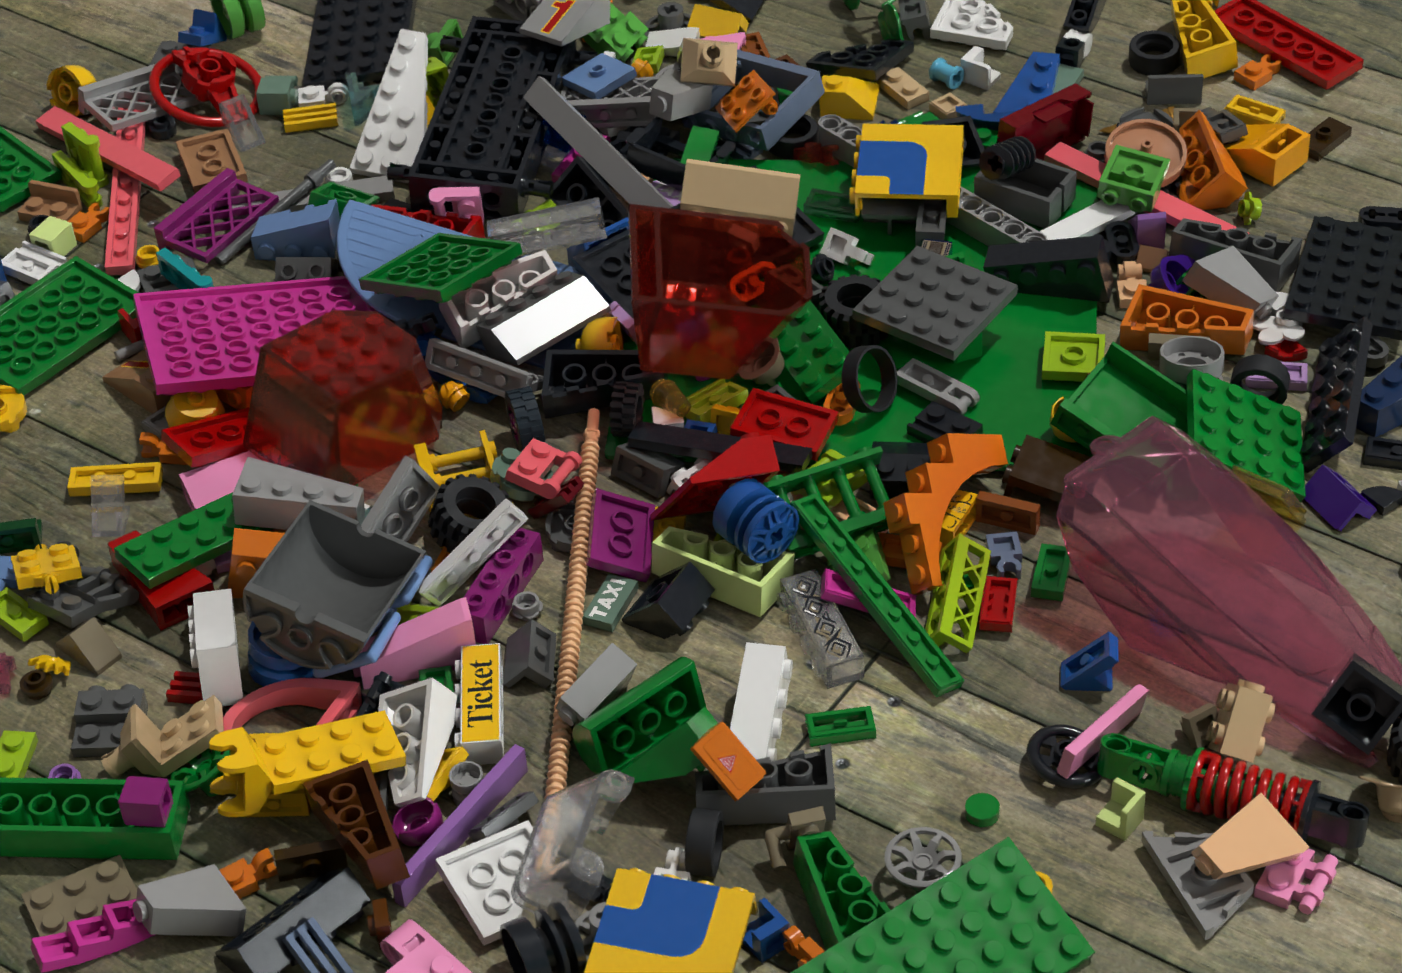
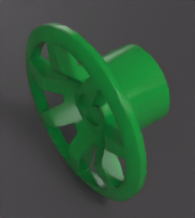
M208 748L201 753L202 757L199 759L195 757L188 762L192 765L191 768L181 769L180 767L172 772L170 780L184 779L186 792L200 787L209 797L218 795L210 793V784L216 778L223 776V772L217 769V763L225 756L230 755L229 750L224 751L220 755L221 751L212 750L211 753V749Z

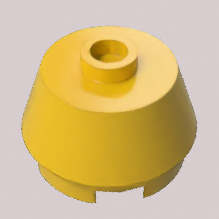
M208 390L203 393H177L170 398L165 408V418L169 428L225 413L224 406L215 390Z

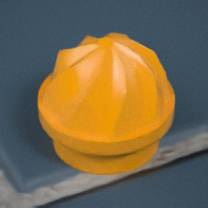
M637 58L631 65L636 69V77H653L654 70L647 60L643 61Z
M454 381L443 384L439 392L442 405L446 409L450 408L453 412L460 410L470 398V394L466 391L467 387Z

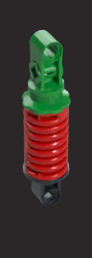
M1111 733L1101 738L1097 772L1101 776L1114 780L1120 778L1140 788L1160 792V795L1169 797V795L1177 796L1180 798V806L1183 811L1202 812L1206 816L1214 814L1219 820L1226 818L1229 820L1251 800L1262 793L1305 842L1308 836H1312L1349 849L1359 848L1364 844L1370 810L1359 802L1347 801L1320 793L1321 781L1303 778L1300 781L1298 776H1292L1287 786L1285 784L1286 774L1284 772L1276 773L1274 780H1272V769L1265 768L1259 777L1260 767L1258 765H1251L1247 772V763L1241 760L1237 762L1234 769V759L1231 757H1226L1222 765H1220L1221 755L1207 751L1202 747L1196 749L1193 756L1182 755L1181 750L1178 749L1168 750L1154 744L1130 739L1121 734ZM1152 753L1151 757L1147 759L1148 754ZM1148 773L1147 777L1143 779L1144 774ZM1298 787L1303 789L1301 794L1297 793Z

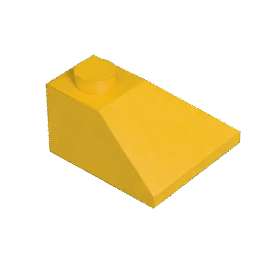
M823 75L822 83L825 93L819 98L820 117L833 114L843 119L873 121L880 84L852 77Z

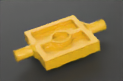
M60 543L52 545L48 549L46 545L41 544L42 549H40L38 544L34 550L27 549L18 552L15 556H10L18 590L45 586L46 592L52 594L51 589H53L54 593L59 590V583L82 578L81 566L74 545L68 546L67 544Z

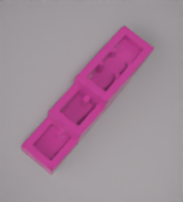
M136 899L103 905L101 916L67 922L66 932L32 938L31 951L41 973L78 965L109 955L154 936L148 932L142 922H138L135 918L133 903Z

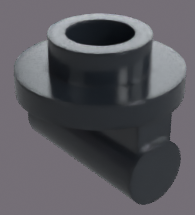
M825 254L815 255L806 275L815 281L828 282L834 277V263Z

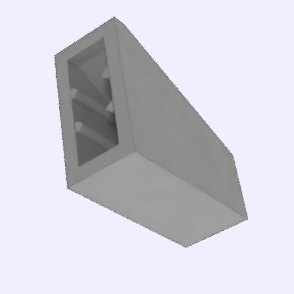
M669 68L652 86L649 114L673 121L708 110L711 106L713 85L680 82L681 72Z
M1234 246L1195 261L1183 279L1186 285L1210 300L1253 309L1254 319L1258 317L1261 320L1273 311L1272 305L1279 296Z
M612 642L560 697L556 709L559 711L558 714L561 719L570 726H576L611 703L628 686L637 663Z
M212 864L138 885L136 901L133 903V912L136 920L142 922L148 932L153 935L238 936L244 929L246 907L216 865Z

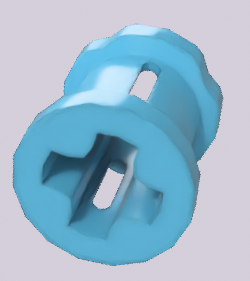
M937 58L930 66L929 78L933 81L940 80L946 83L950 89L958 88L964 79V69L960 66L953 67L947 64V61L943 58Z

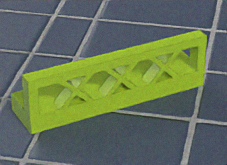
M960 533L942 548L939 561L942 586L933 590L925 631L938 647L946 642L967 654L973 647L991 550ZM968 551L980 557L978 565L972 564L967 555ZM968 574L974 589L969 590L962 579L963 575ZM962 598L969 609V613L965 615L957 603ZM953 624H959L964 633V639L952 633Z

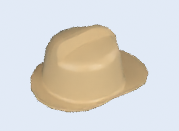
M1358 776L1362 780L1376 784L1378 804L1382 814L1389 821L1402 823V785L1371 777Z

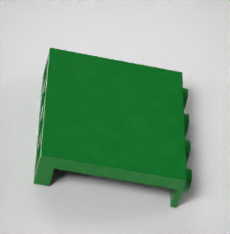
M1113 341L1105 356L1069 399L1065 398L1059 405L1050 424L1154 494L1188 450L1187 390Z

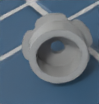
M524 591L514 597L512 613L518 619L529 621L538 617L539 612L543 610V603L534 592Z

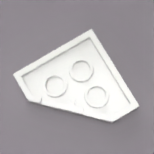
M945 0L930 28V38L965 43L970 46L989 47L994 50H1006L1013 37V26L1009 22H1004L996 8L991 3L986 4L984 0Z
M529 820L435 859V868L483 946L501 938L500 926L522 915L539 869L545 845Z

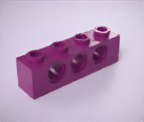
M519 528L492 554L464 597L467 599L472 618L475 642L489 644L512 609L514 597L524 591L542 564L544 558L540 533Z

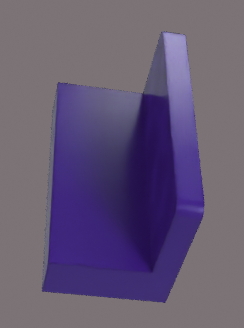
M1323 464L1305 485L1306 497L1304 499L1338 531H1341L1356 513L1370 519L1377 510L1340 473Z

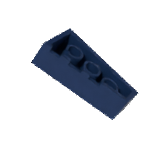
M1402 356L1362 389L1356 428L1372 437H1378L1402 425Z

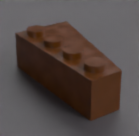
M368 759L302 783L312 812L376 889L410 877Z

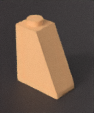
M1260 793L1191 853L1195 857L1194 862L1203 874L1211 875L1214 880L1295 859L1310 847L1268 799Z

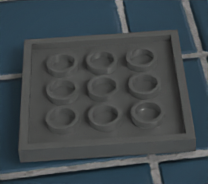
M916 246L852 310V315L856 321L955 360L1018 294V285Z

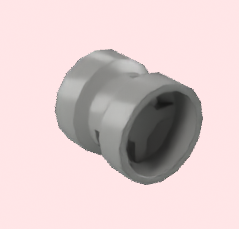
M464 761L454 765L450 770L449 779L452 787V797L457 806L484 778L479 764L472 761Z

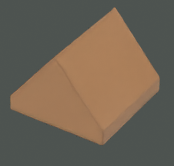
M1140 244L1136 264L1141 263L1142 271L1151 273L1153 268L1160 264L1162 258L1169 256V251Z

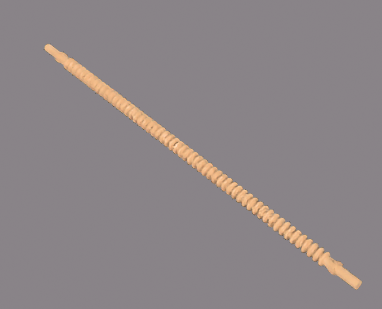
M596 408L588 411L587 426L583 433L584 443L581 446L580 453L582 464L579 467L578 475L585 484L576 496L568 583L566 585L564 624L561 634L557 689L555 691V711L552 721V741L550 742L548 779L546 781L547 787L545 789L546 795L543 805L544 818L541 833L544 835L542 842L545 845L540 878L543 881H552L554 879L556 854L559 852L558 837L562 834L561 827L563 825L562 819L565 809L564 796L566 794L565 788L568 778L567 765L569 763L572 726L561 719L556 706L560 697L577 680L576 675L578 674L581 625L584 616V597L586 595V577L588 574L586 561L592 496L596 489L600 450L598 445L600 431L598 430L600 411Z

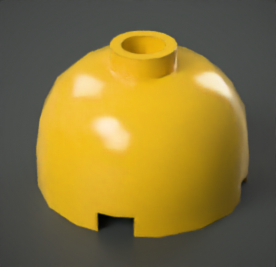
M65 65L52 70L46 84L47 90H51L52 98L49 99L51 106H57L76 117L84 115L79 111L78 88L95 83V77L89 70L78 65Z
M602 317L589 322L582 331L581 339H576L575 349L623 350L622 329L620 321H617L618 317Z

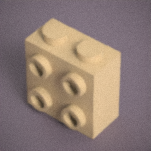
M1239 679L1237 685L1227 682L1226 689H1220L1216 700V708H1220L1216 722L1211 721L1206 734V740L1210 741L1208 748L1254 763L1255 756H1261L1265 745V737L1262 736L1265 723L1269 724L1275 711V704L1271 703L1273 696L1264 693L1265 686Z

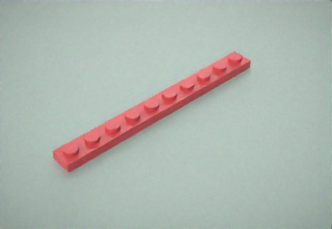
M138 100V101H137V102H145V103H146L145 100ZM118 107L119 110H126V111H127V108H119V107ZM133 110L134 112H144L142 110ZM146 121L117 130L116 137L144 151ZM114 167L104 268L106 274L110 276H123L132 269L135 270L141 181Z

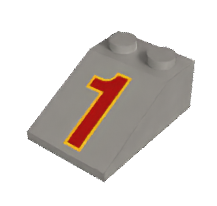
M542 0L520 27V33L555 45L564 46L609 24L610 0Z

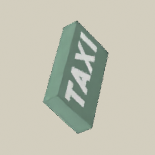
M608 574L585 611L583 624L613 632L639 589L638 581Z

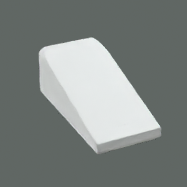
M687 27L649 32L645 47L663 45L665 56L677 57L683 38L700 39L699 28Z

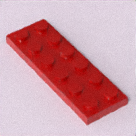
M1232 0L1214 10L1233 38L1263 55H1271V59L1275 62L1281 60V65L1325 90L1363 68V58L1257 0Z

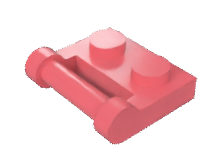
M533 438L507 469L505 480L547 499H553L560 492V486L569 474L580 467L582 458L577 452L569 451L565 453ZM554 465L559 466L551 478L543 480Z

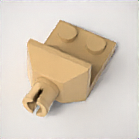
M683 38L677 54V63H681L680 82L734 87L738 43Z
M215 695L205 701H198L190 708L189 712L178 719L174 718L168 721L162 730H159L146 714L134 704L129 709L120 733L119 747L101 757L103 767L114 779L119 778L132 767H136L143 774L165 778L207 750L210 739L224 731L222 703Z

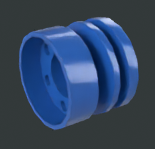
M746 478L733 484L719 499L713 512L712 524L715 532L736 546L737 549L754 562L767 563L780 556L791 544L798 530L799 516L794 507L778 495H775L758 480Z

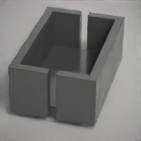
M1036 158L1031 168L1003 180L991 181L980 170L974 177V194L1019 220L1047 228L1053 225L1061 216V212H1065L1076 199L1077 172Z

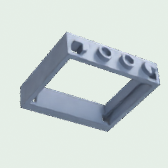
M737 49L735 84L754 69L768 85L792 91L793 93L778 107L776 114L770 115L761 125L747 122L736 133L719 113L709 111L732 86L713 85L710 109L683 117L682 122L686 128L692 129L694 125L719 131L720 138L768 151L825 93L820 72Z

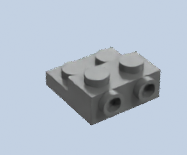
M126 684L121 689L106 690L102 686L95 685L91 686L87 691H78L74 711L76 727L71 747L73 757H102L119 747L120 733L130 707L136 704L147 716L148 703L144 689H139L132 684Z

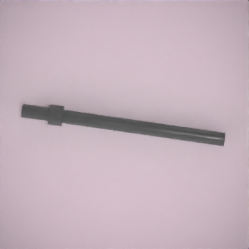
M328 159L317 170L312 169L304 176L303 182L264 215L286 211L311 188L316 189L323 183V178L336 168L335 162L332 159ZM257 221L214 257L218 265L222 266L251 241Z

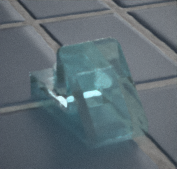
M356 72L345 74L354 124L357 126L368 119L380 85L364 86L363 82L358 83Z

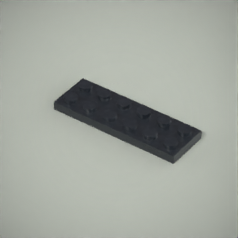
M1365 316L1355 323H1349L1342 332L1333 338H1327L1319 347V357L1315 368L1316 374L1312 386L1311 402L1308 407L1309 413L1305 426L1304 441L1301 447V452L1303 453L1302 464H1304V470L1307 473L1354 443L1373 323Z

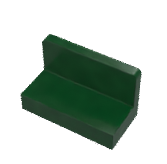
M31 518L1 522L0 554L27 549L34 550L38 544L41 549L43 527L41 519Z

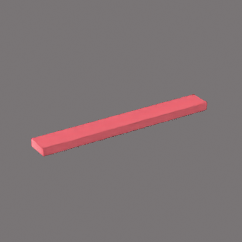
M57 106L52 107L35 120L38 128L64 142L61 126L68 122L73 123L79 129H84L88 135L98 136L100 141L98 149L101 161L160 192L181 176L178 168Z
M1059 142L1044 154V161L1076 171L1077 179L1098 189L1099 180L1106 167V163L1062 142ZM1161 190L1152 212L1144 211L1146 213L1166 212V222L1175 227L1185 218L1220 224L1221 230L1226 231L1237 228Z

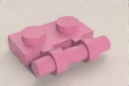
M1307 849L1295 859L1266 866L1255 886L1254 897L1284 909H1288L1292 900L1300 902L1298 908L1302 913L1311 914L1314 907H1318L1325 896L1323 890L1326 884L1332 883L1336 875L1335 867L1338 864V859L1328 854L1322 862L1314 863L1315 851ZM1304 877L1312 880L1311 884L1306 886L1301 883Z

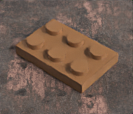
M228 128L176 141L177 150L194 194L226 168L234 170L237 179L248 182L246 171Z

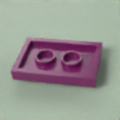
M596 488L592 496L586 566L647 582L651 572L654 521H651L650 514L655 511V505Z

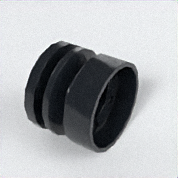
M556 901L549 904L547 912L542 908L535 910L536 928L533 927L525 916H520L500 926L501 940L514 973H552L551 968L556 973H571V970L574 973H583L585 971L587 958L580 932L566 908L560 902Z

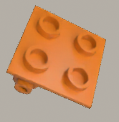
M753 69L740 80L739 84L729 94L721 99L715 109L737 133L760 109L766 115L776 114L778 103L772 98L776 93Z

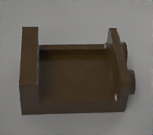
M1026 435L1022 446L1016 444L1010 462L1014 463V466L1007 465L1003 475L1002 483L1007 484L1004 496L1010 497L1014 487L1061 502L1066 504L1063 518L1075 521L1090 484L1097 459Z

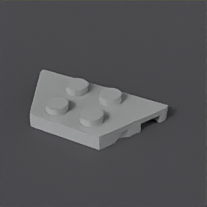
M1153 831L1142 832L1141 842L1205 940L1211 938L1253 894L1254 883L1246 872L1214 880L1211 875L1203 874L1194 862L1195 857L1191 852L1213 833L1194 835L1189 832H1175V837H1153Z

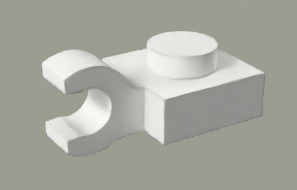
M832 227L820 253L825 254L827 257L845 265L849 264L851 258L871 265L875 256L856 247L858 238Z

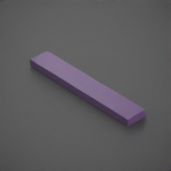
M516 744L512 746L406 863L410 877L392 884L395 903L405 908L438 872L435 868V859L457 850L470 836L468 834L469 830L484 820L528 772L524 748Z

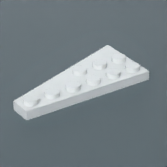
M400 29L351 162L350 170L352 173L379 177L387 175L390 162L407 166L413 165L427 130L426 91H428V82L426 80V67L428 66V38L425 33ZM398 181L403 183H409V181Z

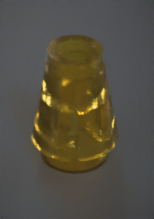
M660 379L651 387L650 396L654 405L679 417L689 413L691 403L674 381Z

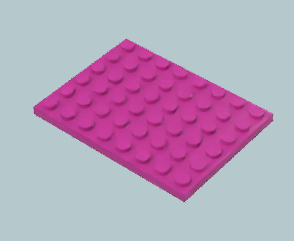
M345 276L133 294V304L156 395L164 394L171 396L183 392L203 393L215 389L234 390L238 387L247 386L264 387L269 384H295L301 381L312 380L321 382L333 378L352 379L356 376H382L387 373H395V360L376 310L355 292Z

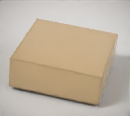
M949 92L929 103V111L941 119L956 118V106H966L967 104Z

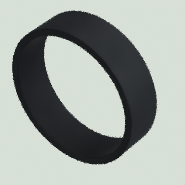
M878 345L859 346L852 349L846 356L842 367V387L848 403L853 409L861 413L882 412L886 410L896 396L898 385L897 370L891 355L886 349ZM867 351L877 361L881 373L880 395L872 407L864 400L858 384L859 364Z

